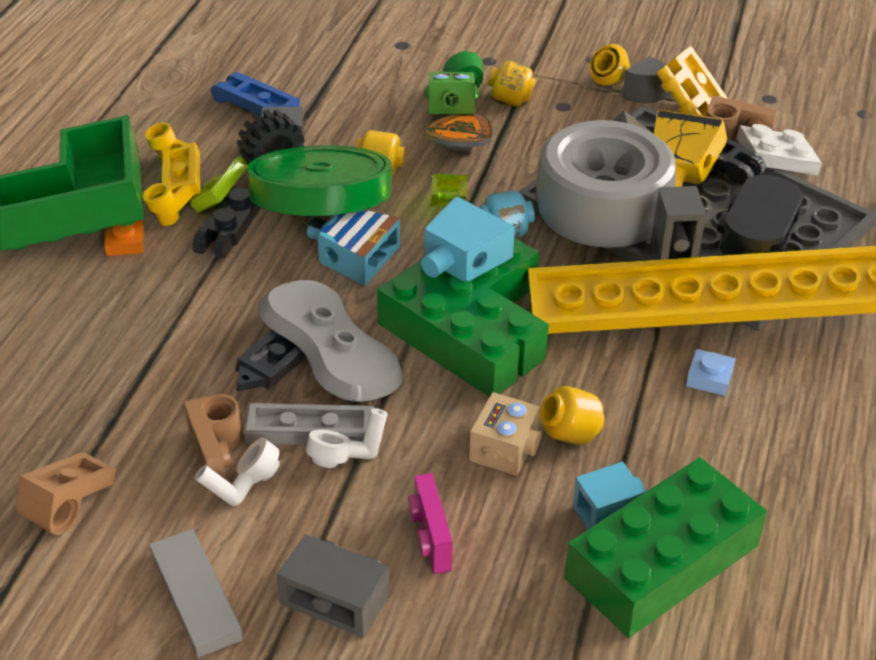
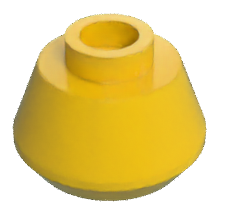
M607 44L598 49L592 56L589 65V73L592 80L604 86L619 85L624 82L625 70L631 67L625 49L618 44Z

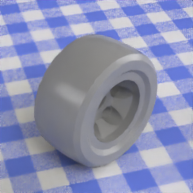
M596 120L567 126L549 137L541 149L536 177V198L541 218L548 227L560 236L589 246L612 248L643 242L652 237L659 187H675V157L662 139L632 124L619 121Z

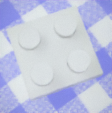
M753 124L752 127L740 125L736 136L737 140L747 150L756 153L757 156L759 155L765 160V167L818 176L822 162L800 132L794 130H784V133L772 131L769 127L761 124Z

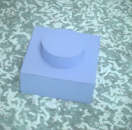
M696 349L688 373L686 387L726 396L736 358Z

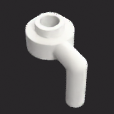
M376 408L371 409L363 442L350 440L345 435L335 431H311L308 437L306 453L312 457V461L315 464L326 468H334L338 464L346 462L348 457L374 459L378 454L387 412Z
M260 438L252 443L239 460L237 465V473L239 475L233 484L229 483L207 465L199 469L195 480L229 505L238 506L242 503L253 484L261 480L267 481L275 474L280 464L278 460L279 449L265 438Z

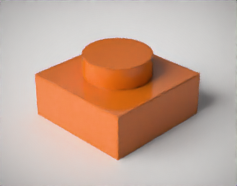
M138 220L129 226L116 225L107 227L104 245L106 256L144 253L145 230L143 220Z

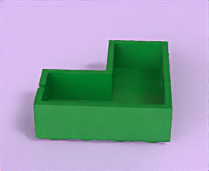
M129 115L60 129L58 163L0 175V251L8 249L20 250L30 244L44 241L56 242L66 236L80 233L92 234L102 228L116 225L129 226L138 220L144 219L140 155Z
M514 238L513 257L470 281H462L445 271L436 278L429 277L423 271L420 260L377 288L378 324L488 397L491 396L492 392L501 394L517 382L518 375L521 377L525 376L546 360L549 324L515 304L517 300L530 292L528 268H538L539 251Z

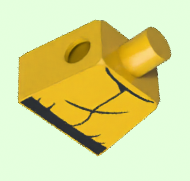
M658 110L654 135L668 145L675 157V187H682L683 182L703 183L727 141L723 119Z

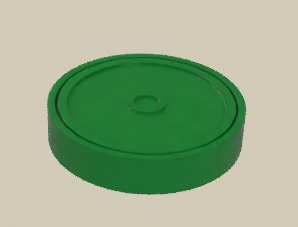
M314 145L287 148L259 156L251 161L247 168L250 200L263 209L277 213L302 216L346 214L377 206L386 201L392 194L390 159L379 152L359 147Z

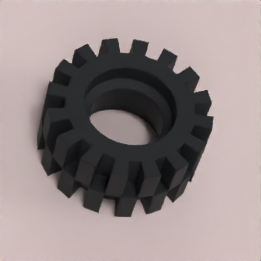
M264 110V117H260L256 113L252 116L255 120L252 124L248 120L243 124L247 130L239 131L238 135L242 140H237V146L240 149L238 150L240 155L248 165L251 161L264 154L304 146L302 143L305 142V138L301 134V130L287 114H282L279 110H274L273 114L269 110ZM281 135L279 143L273 149L261 152L262 146L268 139Z

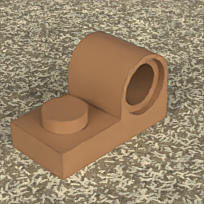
M713 95L706 117L723 119L726 136L734 141L740 125L752 127L753 124H761L774 131L778 110Z
M215 394L184 401L188 433L201 467L207 465L226 480L225 468L232 466L229 451L236 448L242 440L238 402L235 398L225 394Z
M81 452L20 475L16 510L20 516L50 533L61 535L68 531L75 523L81 508L82 497L113 485L116 469L85 452Z

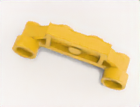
M160 122L146 130L145 138L150 148L156 150L162 162V183H156L148 187L143 192L142 198L148 210L155 213L160 225L170 226L179 220L180 215L178 212L194 195L201 193L200 151L195 142L188 144L177 139L169 123Z

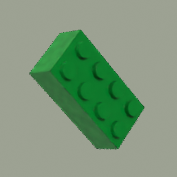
M699 457L568 542L564 579L629 639L758 547L767 510Z

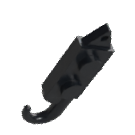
M271 330L237 358L235 371L238 372L236 391L264 387L269 390L306 358V355L293 342Z

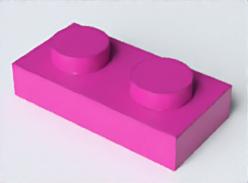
M433 474L415 476V494L408 495V508L411 521H419L421 529L417 530L420 554L422 557L429 556L434 574L452 571L453 541Z

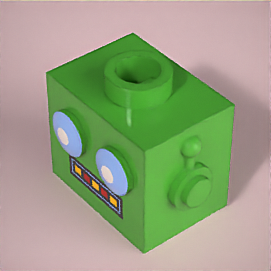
M429 72V85L424 87V97H426V100H429V114H474L475 100L479 98V88L475 85L474 72Z

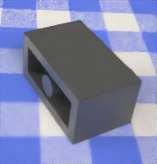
M697 186L659 187L650 244L654 260L699 257L706 212Z
M307 534L303 536L277 573L280 604L362 638L366 635L389 597V566L380 563L373 557L358 555L340 548L331 541L320 540Z

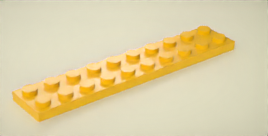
M876 246L528 268L531 312L549 324L548 334L876 313Z

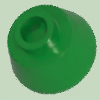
M462 51L456 53L447 60L442 72H474L477 88L483 82V62L474 52Z

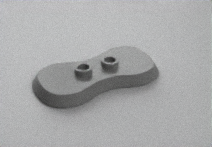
M313 280L292 281L277 286L260 299L258 312L264 323L303 351L308 358L316 380L331 394L348 401H370L387 396L402 385L403 372L395 354L387 346L364 333L351 321L340 297L330 287Z

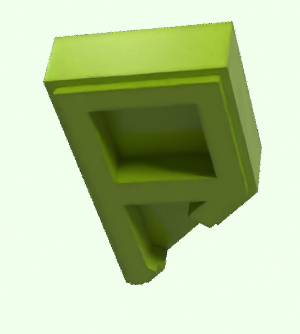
M238 156L223 174L219 176L215 174L201 187V193L196 194L192 198L190 205L199 213L220 203L248 168V163L242 156Z

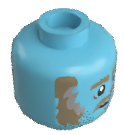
M516 190L490 194L485 199L484 204L479 206L480 209L515 226L514 238L524 236L528 231L529 223L534 222L532 202L525 201L523 195Z

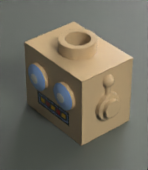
M492 392L470 431L469 461L518 476L527 456H534L540 444L541 431H538L540 406Z

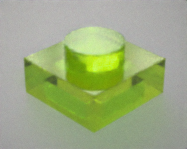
M433 174L431 206L446 207L456 197L466 201L468 175Z

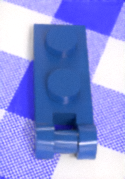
M239 72L229 75L226 78V82L220 81L211 87V94L217 102L223 103L228 101L255 114L258 113L261 117L262 107H300L299 98Z

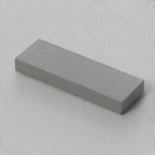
M248 403L243 433L244 443L252 444L260 438H265L272 444L307 445L309 433L313 430L335 431L345 435L350 440L363 442L370 411L373 409V406Z
M194 529L149 544L153 560L197 658L243 641L242 629Z

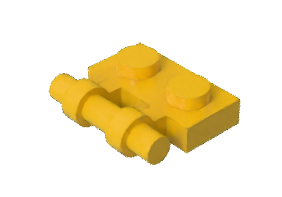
M691 46L656 72L663 82L661 87L666 93L670 92L680 106L678 108L680 113L706 116L713 95L727 98Z

